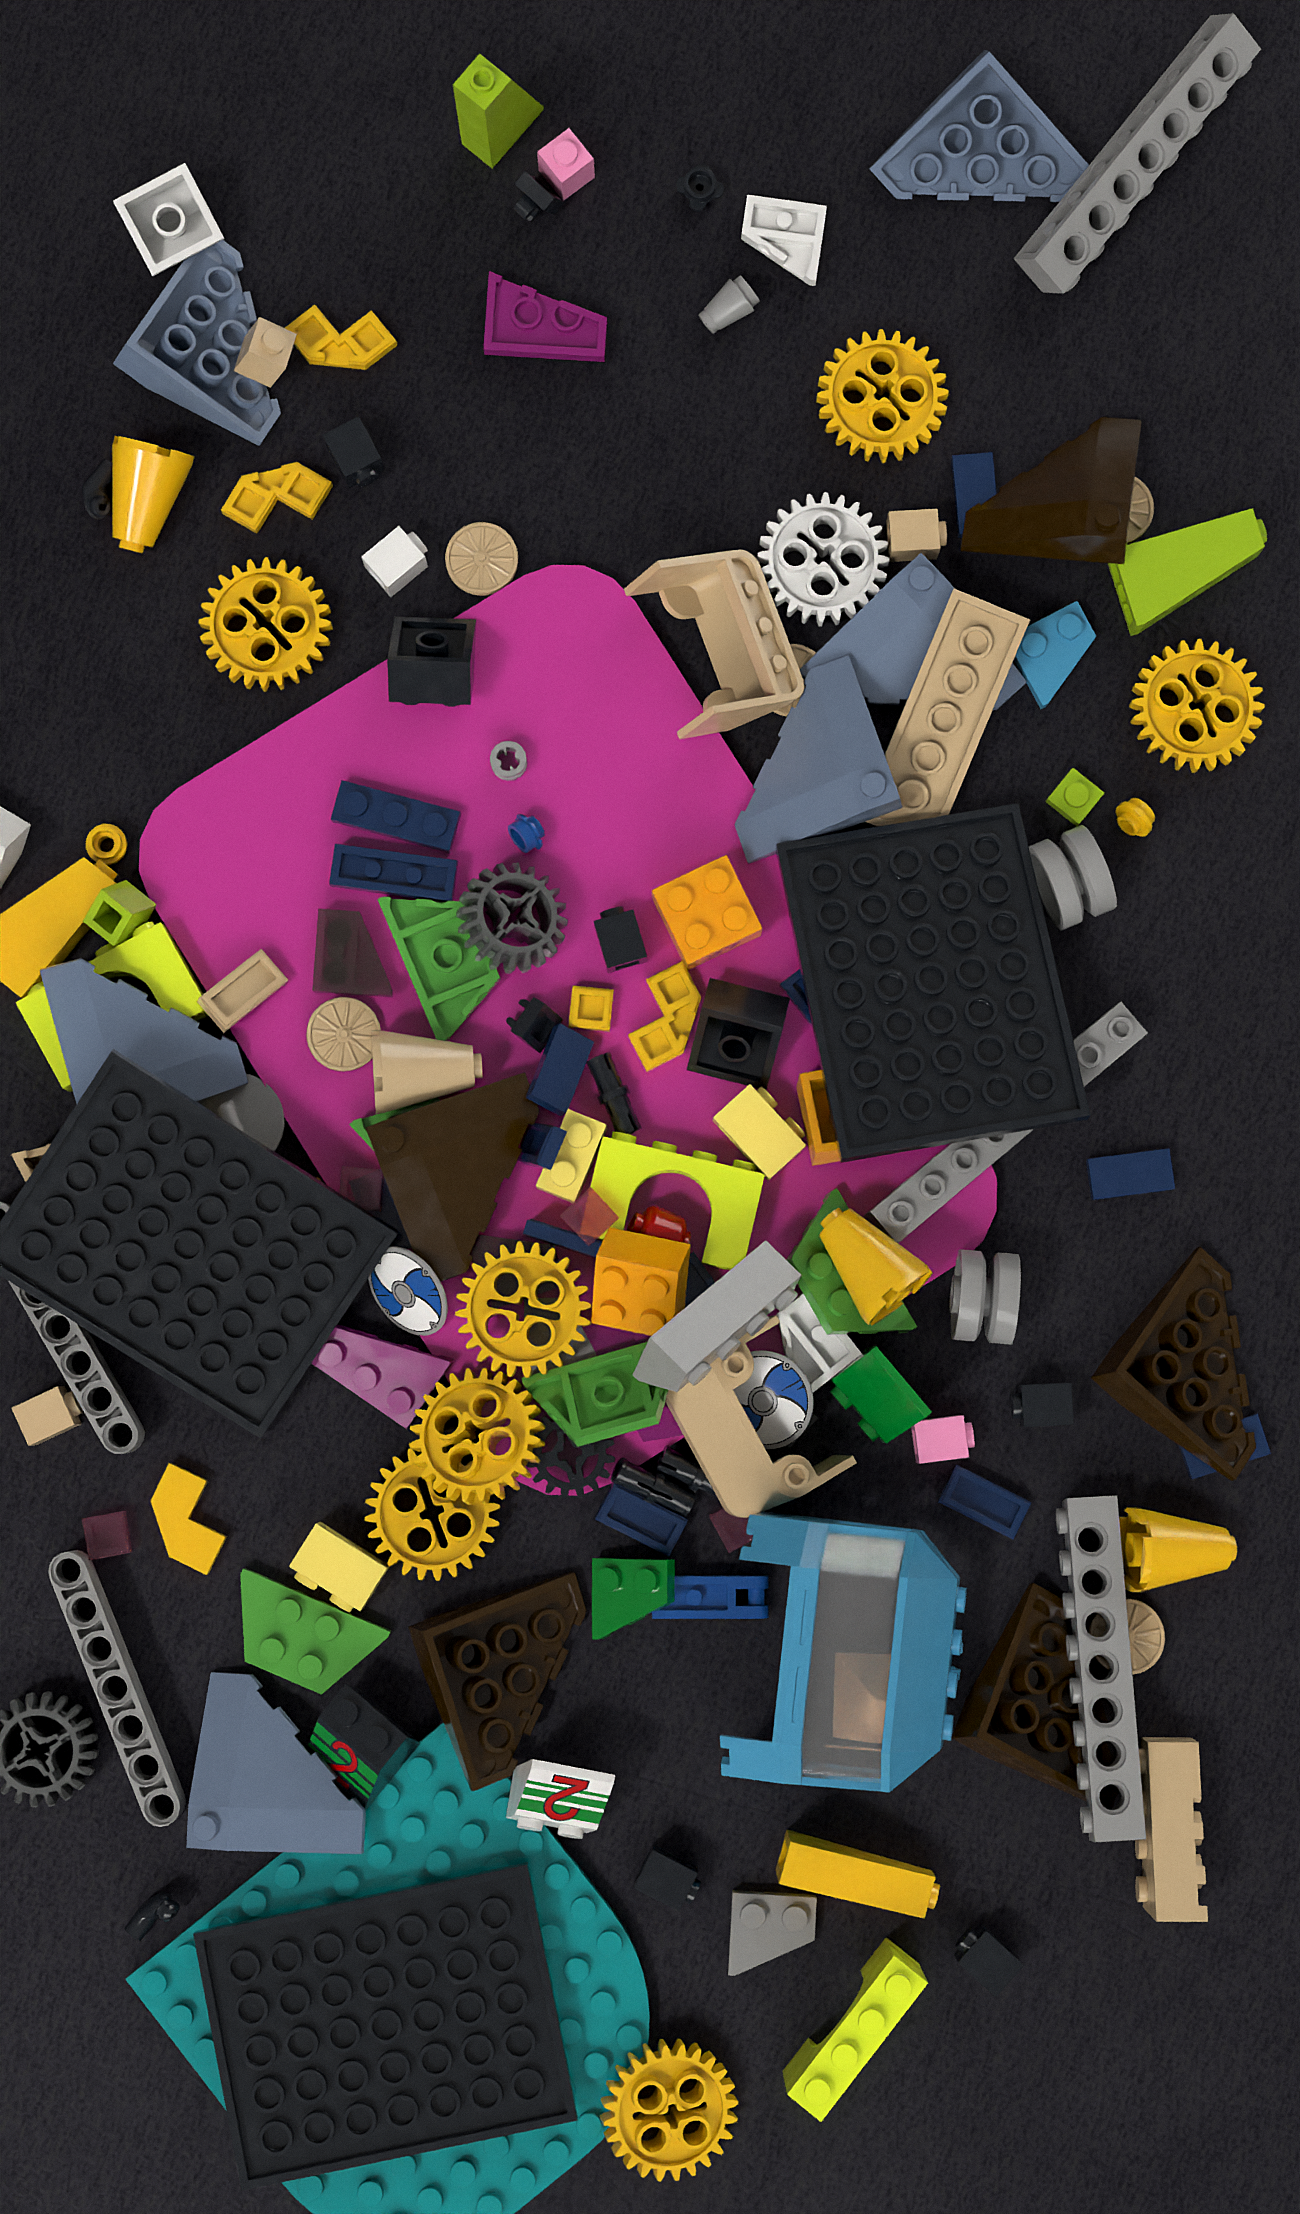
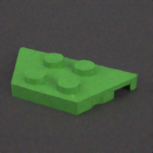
M381 897L377 900L437 1040L448 1041L501 980L497 969L490 970V958L487 956L481 961H476L475 956L480 951L476 946L469 949L465 948L464 943L470 938V935L458 933V927L466 922L456 917L457 910L464 906L460 901L436 902L429 899L404 900Z
M837 1188L829 1192L822 1200L824 1203L816 1216L810 1220L803 1231L799 1244L794 1246L786 1259L802 1275L797 1284L827 1335L847 1334L849 1332L876 1334L881 1331L907 1333L913 1330L917 1325L904 1304L875 1325H868L862 1319L819 1236L824 1229L820 1223L828 1214L837 1208H840L843 1212L849 1209Z
M647 1342L568 1364L561 1368H554L548 1370L546 1375L540 1372L531 1375L530 1378H521L525 1389L531 1393L533 1399L577 1447L659 1424L668 1389L640 1382L633 1376Z
M243 1568L240 1574L245 1662L321 1695L390 1636L391 1630L250 1569Z

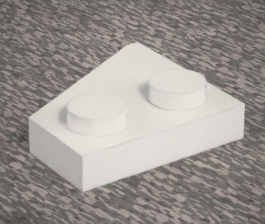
M747 195L741 239L808 285L815 286L827 206Z
M803 1293L795 1298L787 1308L777 1313L785 1356L802 1369L810 1382L812 1392H815L862 1354L847 1334H826Z

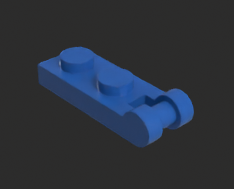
M675 1575V1602L658 1611H653L652 1619L769 1618V1605H765V1589L769 1588V1576ZM736 1589H748L747 1605H736Z

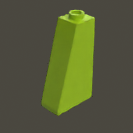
M481 54L475 58L453 84L462 145L492 169L544 110L539 102Z
M1253 508L1129 544L1126 547L1124 564L1108 563L1131 636L1139 634L1258 557L1265 547L1264 543L1267 542V533L1261 519L1256 520Z

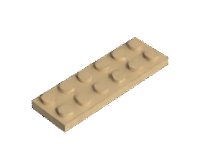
M953 589L885 752V757L903 808L865 822L879 827L949 815L1030 619Z

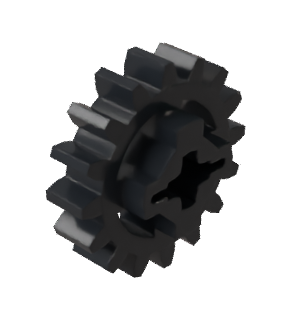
M546 1416L542 1417L541 1420L545 1425V1429L535 1433V1436L545 1442L547 1436L556 1429L558 1441L553 1450L542 1453L543 1447L533 1448L532 1453L540 1459V1463L528 1462L526 1465L528 1468L537 1467L539 1471L533 1478V1481L537 1483L545 1479L548 1482L545 1491L547 1494H550L555 1487L561 1488L562 1499H566L569 1490L575 1489L579 1498H583L584 1486L587 1485L594 1491H597L599 1485L595 1479L598 1475L603 1478H609L610 1473L603 1468L604 1463L615 1462L614 1456L606 1454V1448L614 1445V1440H600L579 1446L582 1454L576 1457L577 1464H575L577 1473H574L572 1465H569L568 1460H560L558 1454L565 1447V1432L555 1421L552 1422ZM568 1437V1441H571L573 1448H578L577 1445ZM599 1454L594 1470L584 1478L582 1466L587 1457ZM558 1466L567 1472L570 1482L555 1478L546 1468Z

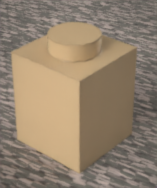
M259 317L244 337L234 371L271 388L286 369L297 334Z
M938 508L889 511L886 520L889 562L912 561L920 553L928 560L937 559L941 549L940 546H946L947 544L945 521L938 520Z
M65 1386L55 1387L12 1407V1411L28 1446L43 1443L82 1424L78 1415L82 1414L83 1410L73 1392H67Z

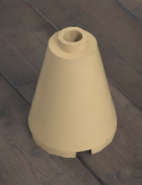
M382 1030L371 1031L376 1114L390 1112L475 1087V1078H482L481 1053L473 1054L472 1045Z

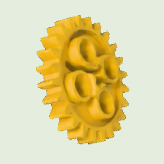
M879 329L877 340L872 341L865 331L862 333L860 345L851 338L847 339V353L838 348L834 350L833 357L837 363L825 362L824 371L829 376L819 377L818 386L825 389V391L817 393L816 402L826 404V406L820 409L819 418H831L826 425V433L839 431L836 445L840 446L849 441L851 443L849 452L851 456L859 448L865 449V461H869L873 452H879L881 462L885 463L888 452L893 451L895 457L900 461L903 458L905 447L913 454L918 452L919 445L917 439L926 444L930 443L932 435L928 429L939 431L942 422L935 416H945L947 406L940 402L947 399L949 390L937 387L945 383L946 374H934L940 361L939 359H933L928 362L925 360L929 351L928 346L921 348L919 351L913 349L915 337H911L906 344L900 343V331L895 332L892 340H886L883 329ZM876 362H885L892 371L886 375H880L873 371L871 365ZM861 372L865 379L856 376L855 373ZM906 389H914L920 394L921 399L917 402H908L903 399L901 392ZM850 390H856L863 395L864 400L856 404L850 403L844 398L843 394ZM885 392L890 394L889 400L885 397L880 400L875 399L876 393L879 395ZM899 412L903 415L909 416V420H903L900 417ZM884 417L889 419L894 427L887 431H881L874 426L873 420Z
M265 557L262 568L256 569L253 561L249 559L247 560V571L243 573L237 566L233 565V579L229 580L225 576L219 575L218 578L223 588L221 590L215 588L208 589L209 594L214 599V603L206 602L201 604L203 611L209 614L210 617L199 619V624L202 628L210 631L201 635L200 639L203 644H214L206 651V654L210 660L221 657L216 664V668L220 673L231 667L229 673L231 682L235 683L243 675L244 685L247 689H251L255 680H259L263 691H267L270 680H275L278 687L282 690L285 684L284 678L290 676L296 684L300 683L297 671L303 669L305 672L312 674L313 670L308 661L311 658L323 661L324 658L317 647L330 646L329 639L321 634V632L333 629L331 621L321 619L331 613L329 605L318 604L325 598L322 589L311 592L315 585L312 576L300 581L303 572L299 566L295 567L290 573H287L285 560H281L277 568L272 569L268 557ZM270 588L277 591L275 599L269 604H261L256 601L257 595L264 589ZM247 599L265 621H271L276 632L289 642L292 648L288 651L285 650L265 627L260 628L255 616L240 604V600ZM242 616L247 619L246 626L241 631L231 632L227 630L228 623L232 618ZM300 617L305 620L304 626L300 631L290 633L284 630L285 624L289 619ZM262 645H272L275 647V653L269 660L260 661L255 658L257 649Z
M1197 639L1193 649L1189 650L1186 642L1182 640L1178 644L1177 654L1169 646H1166L1162 651L1164 661L1153 655L1148 661L1152 670L1142 668L1138 674L1145 683H1135L1131 690L1141 696V698L1134 699L1129 704L1130 708L1140 710V713L1131 720V724L1144 726L1137 739L1141 740L1150 737L1152 743L1149 745L1147 752L1151 753L1158 748L1163 752L1160 757V763L1162 764L1170 756L1174 757L1175 770H1179L1185 761L1190 762L1192 773H1196L1201 762L1204 761L1206 768L1209 771H1213L1216 768V758L1225 766L1232 761L1230 751L1235 755L1241 756L1245 751L1241 741L1251 744L1256 738L1248 728L1256 729L1262 724V721L1253 716V714L1261 712L1265 708V704L1255 702L1253 698L1260 695L1263 689L1262 687H1250L1249 684L1257 675L1256 672L1244 674L1241 670L1247 660L1244 658L1236 663L1232 662L1231 658L1234 652L1232 648L1227 650L1224 655L1218 654L1219 645L1216 641L1209 650H1204L1202 639ZM1201 670L1210 673L1214 680V686L1204 687L1200 685L1195 677L1196 672ZM1181 674L1184 676V678L1186 679V686L1183 684L1182 681L1178 680V675ZM1168 689L1175 692L1178 697V705L1168 706L1164 704L1160 698V691ZM1192 700L1194 703L1202 702L1205 707L1202 711L1190 709L1189 704ZM1217 706L1228 707L1233 713V722L1226 723L1220 721L1216 716L1215 708ZM1184 724L1193 726L1198 733V740L1190 742L1183 739L1179 732L1180 726ZM1207 725L1216 733V737L1209 735Z
M521 1241L517 1242L515 1253L510 1254L504 1244L500 1245L501 1257L498 1259L488 1252L484 1253L488 1265L483 1268L473 1263L471 1266L478 1275L476 1279H462V1282L470 1288L469 1294L462 1293L456 1296L459 1300L467 1303L465 1309L455 1312V1316L467 1318L468 1321L467 1324L458 1329V1332L461 1334L471 1333L473 1336L465 1345L466 1348L472 1349L480 1346L482 1349L476 1360L482 1362L491 1356L493 1358L491 1370L494 1372L503 1363L507 1364V1376L513 1377L517 1367H522L525 1378H530L532 1366H537L539 1371L546 1375L548 1372L547 1362L550 1360L561 1368L563 1363L559 1354L564 1351L569 1355L575 1356L576 1352L570 1345L571 1341H585V1337L577 1331L578 1326L591 1325V1321L581 1317V1311L592 1308V1304L580 1301V1296L588 1292L589 1288L588 1286L576 1287L574 1284L582 1273L578 1270L568 1274L566 1269L571 1260L566 1257L559 1263H555L556 1249L551 1248L545 1256H542L540 1244L536 1242L532 1246L530 1253L525 1252V1247ZM504 1274L515 1275L519 1282L517 1291L509 1297H503L497 1291V1281ZM546 1282H554L560 1289L558 1300L551 1305L542 1304L537 1297L539 1287ZM528 1298V1305L531 1307L558 1312L560 1319L551 1320L526 1315L524 1321H519V1314L509 1310L489 1307L487 1302L490 1299L521 1305L523 1299ZM496 1315H505L510 1322L509 1332L501 1338H494L488 1330L490 1319ZM537 1323H545L551 1330L550 1341L544 1346H534L529 1339V1331Z
M467 1368L463 1381L451 1373V1386L446 1388L439 1382H436L435 1386L439 1395L434 1398L425 1394L423 1398L429 1405L428 1409H415L414 1413L423 1421L422 1424L410 1426V1430L419 1435L420 1439L409 1443V1447L422 1453L413 1460V1463L418 1467H426L420 1476L427 1482L435 1479L432 1489L438 1493H442L447 1489L446 1497L454 1502L461 1494L462 1501L467 1505H472L477 1494L479 1500L486 1505L489 1504L490 1492H493L498 1498L503 1500L505 1499L504 1487L506 1485H509L516 1491L520 1489L516 1480L519 1474L527 1478L532 1477L530 1471L525 1467L527 1463H540V1459L532 1451L533 1448L545 1446V1442L535 1436V1433L545 1429V1425L540 1421L532 1419L541 1413V1409L537 1405H528L533 1399L531 1393L527 1390L520 1392L522 1384L516 1379L507 1384L508 1376L501 1371L493 1379L492 1372L487 1368H483L479 1378H477L475 1372ZM496 1400L497 1406L494 1413L489 1417L483 1418L481 1410L484 1404L488 1401ZM458 1417L457 1429L452 1434L444 1435L445 1423L451 1418ZM507 1419H510L511 1422L508 1426L500 1427ZM480 1429L483 1432L478 1435L480 1441L475 1444L472 1440L476 1438L475 1431ZM510 1437L512 1443L508 1452L504 1455H496V1445L503 1438ZM454 1445L448 1453H444V1449L447 1446ZM465 1455H473V1464L470 1469L459 1473L458 1464L461 1458Z
M447 1447L444 1449V1453H448ZM410 1448L408 1449V1462L403 1463L394 1456L393 1463L396 1470L392 1473L387 1469L381 1468L380 1472L386 1481L384 1484L372 1482L370 1485L379 1495L378 1498H370L365 1501L368 1505L376 1508V1513L364 1517L365 1521L377 1523V1528L371 1531L368 1537L382 1538L383 1542L375 1551L379 1554L390 1550L392 1554L387 1565L392 1566L399 1560L403 1561L402 1574L405 1576L413 1567H417L418 1580H423L427 1570H432L435 1580L440 1581L442 1569L445 1568L448 1569L453 1577H457L458 1570L456 1564L461 1562L468 1569H472V1562L469 1558L472 1553L483 1558L485 1557L484 1551L479 1546L481 1541L494 1543L495 1540L486 1533L487 1527L499 1526L500 1523L489 1518V1513L500 1509V1504L489 1503L485 1505L479 1500L477 1494L472 1505H467L463 1502L461 1494L454 1502L447 1497L443 1498L436 1495L434 1489H432L435 1479L429 1482L426 1481L433 1504L437 1507L443 1506L444 1512L439 1514L438 1517L448 1546L441 1548L432 1521L429 1519L423 1520L421 1513L427 1511V1506L420 1491L418 1479L426 1467H418L413 1463L417 1455ZM461 1458L458 1464L459 1473L469 1470L473 1460L464 1466L461 1464L463 1459ZM402 1489H412L417 1495V1505L410 1512H400L395 1506L396 1494ZM458 1513L466 1514L471 1520V1529L463 1537H454L448 1530L449 1519ZM416 1528H425L431 1534V1545L423 1552H416L409 1545V1535Z
M678 2038L672 2050L668 2048L664 2039H660L658 2051L652 2052L646 2043L643 2044L644 2057L640 2059L629 2052L627 2055L631 2066L628 2069L620 2065L615 2066L620 2080L606 2081V2085L613 2093V2096L601 2097L604 2108L611 2110L601 2114L600 2119L604 2126H609L603 2133L608 2143L615 2142L611 2147L616 2157L624 2155L623 2162L627 2169H631L638 2163L637 2170L643 2178L653 2168L654 2175L657 2181L660 2182L666 2170H670L674 2180L679 2181L682 2168L686 2167L692 2176L696 2175L695 2163L701 2161L709 2168L711 2163L707 2154L713 2151L722 2155L724 2152L718 2143L719 2139H732L733 2137L728 2128L725 2127V2124L736 2123L738 2120L734 2112L729 2110V2108L738 2105V2100L734 2094L729 2093L735 2086L730 2077L723 2078L727 2073L723 2064L718 2063L714 2065L716 2058L710 2051L701 2056V2049L695 2042L686 2052L684 2043ZM697 2079V2083L691 2091L686 2093L679 2092L680 2086L684 2081ZM647 2085L656 2086L653 2095L649 2098H638V2094L643 2087ZM703 2102H706L704 2107L697 2108V2106L701 2105ZM674 2104L675 2106L670 2108V2114L664 2115L668 2112V2105ZM635 2112H642L638 2116L633 2118V2114ZM700 2121V2126L694 2133L683 2134V2130L689 2122ZM648 2128H659L656 2137L649 2141L641 2140L643 2133Z

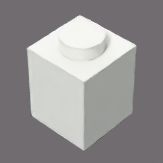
M398 526L362 556V560L369 573L387 594L392 597L428 567L424 555L428 550L414 532L406 535Z

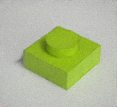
M1072 768L1048 797L1046 803L1078 827L1104 795V792Z

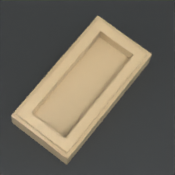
M260 949L199 997L197 1003L225 1033L284 986L288 979L266 953Z

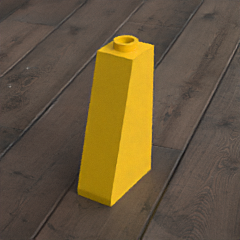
M83 857L1 913L0 981L21 998L26 997L35 984L43 982L40 969L61 964L90 929L83 920L101 889L117 884L113 880L118 874L100 859L93 865Z
M786 1830L776 1867L778 1882L781 1885L924 1919L927 1908H935L940 1884L934 1883L936 1877L932 1870L791 1830Z

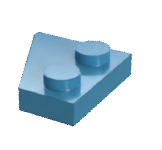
M1077 601L1028 626L1014 657V661L1027 681L1026 683L1040 709L1045 708L1096 638V634Z

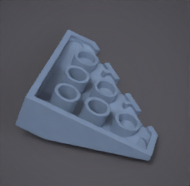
M984 50L869 169L896 199H912V194L937 195V200H969V195L993 196L994 201H1025V196L1050 197V202H1060L1089 164L989 51Z
M221 240L182 262L113 364L147 389L259 446L281 412L278 400L270 399L266 385L234 371L244 337L251 329V325L257 321L250 291L243 292L240 284L238 271L244 268L240 252L224 240Z
M920 553L893 577L800 669L802 678L805 680L811 668L849 655L864 698H867V704L898 706L900 699L907 700L950 595L955 588ZM1013 663L993 710L999 709L1027 682Z
M849 655L809 670L804 680V686L806 687L796 708L791 707L778 734V737L781 739L771 759H766L753 785L755 792L745 812H740L734 824L748 864L775 855L777 843L830 835L903 808Z
M82 958L40 969L76 1104L113 1049L194 1101H199L248 1083L237 1042L224 1035L220 1040L198 1028L200 1022L172 1007L167 1012L147 1001L148 994L120 979L117 983L95 973L93 971L95 966Z
M211 1672L188 1804L186 1848L223 1851L363 1854L366 1809L356 1797L350 1801L333 1782L338 1778L336 1773L318 1752L310 1755L295 1737L300 1730L281 1707L273 1710L258 1691L263 1686L253 1674Z

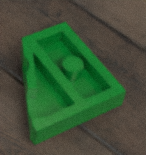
M592 1558V1639L607 1638L611 1636V1633L624 1626L631 1625L645 1618L647 1614L658 1611L675 1602V1559Z

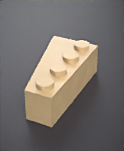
M1141 1737L1139 1759L1142 1774L1146 1839L1135 1840L1136 1858L1142 1859V1876L1136 1877L1135 1885L1137 1902H1143V1908L1156 1922H1208L1207 1906H1200L1198 1904V1889H1201L1202 1885L1206 1884L1205 1866H1202L1201 1855L1196 1854V1846H1200L1204 1839L1203 1822L1200 1811H1194L1193 1803L1201 1802L1199 1742L1193 1738Z

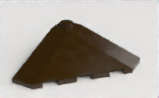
M1099 418L1089 425V430L1073 441H1066L1046 455L1044 461L1027 473L1023 471L1000 487L999 492L983 504L978 503L966 511L961 551L1124 564L1142 420Z
M525 1072L366 1127L413 1252L431 1267L440 1282L468 1271L473 1257L469 1255L479 1232L485 1233L498 1205V1203L494 1202V1199L503 1179L510 1178L522 1152V1149L518 1148L528 1124L533 1126L540 1112L538 1105L525 1098L530 1087Z
M1198 1247L1112 1346L1091 1379L1124 1408L1230 1481L1236 1480L1255 1451L1256 1443L1254 1432L1245 1433L1241 1421L1243 1419L1242 1407L1250 1406L1245 1374L1236 1373L1233 1349L1241 1348L1237 1318L1236 1316H1228L1224 1291L1232 1290L1230 1273L1205 1250Z
M574 1572L562 1574L459 1607L408 1626L420 1666L471 1791L481 1789L513 1774L518 1760L512 1758L523 1733L530 1736L544 1706L538 1703V1700L548 1678L555 1681L569 1652L563 1646L573 1624L580 1626L587 1612Z
M1029 1583L965 1700L952 1739L989 1759L1086 1801L1085 1789L1079 1790L1076 1768L1077 1764L1083 1763L1082 1746H1075L1073 1736V1721L1079 1720L1078 1703L1072 1704L1070 1697V1678H1076L1075 1660L1069 1661L1067 1657L1066 1636L1070 1634L1065 1620L1069 1618L1064 1616L1063 1599L1035 1583ZM1098 1699L1093 1705L1092 1713L1097 1721L1105 1723L1108 1720L1101 1700ZM1106 1741L1100 1743L1096 1749V1758L1103 1766L1112 1764L1116 1759V1756L1111 1757ZM1109 1784L1100 1791L1099 1799L1106 1809H1112L1118 1793L1116 1786Z

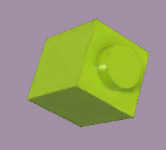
M125 880L101 889L83 922L110 944L116 946L133 938L134 929L147 923L157 904Z

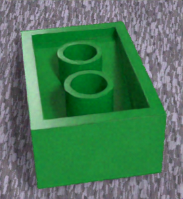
M877 1346L867 1347L861 1352L862 1354L830 1379L835 1385L830 1392L845 1410L852 1406L858 1412L862 1419L857 1424L872 1442L879 1438L883 1443L887 1444L926 1418L932 1411Z

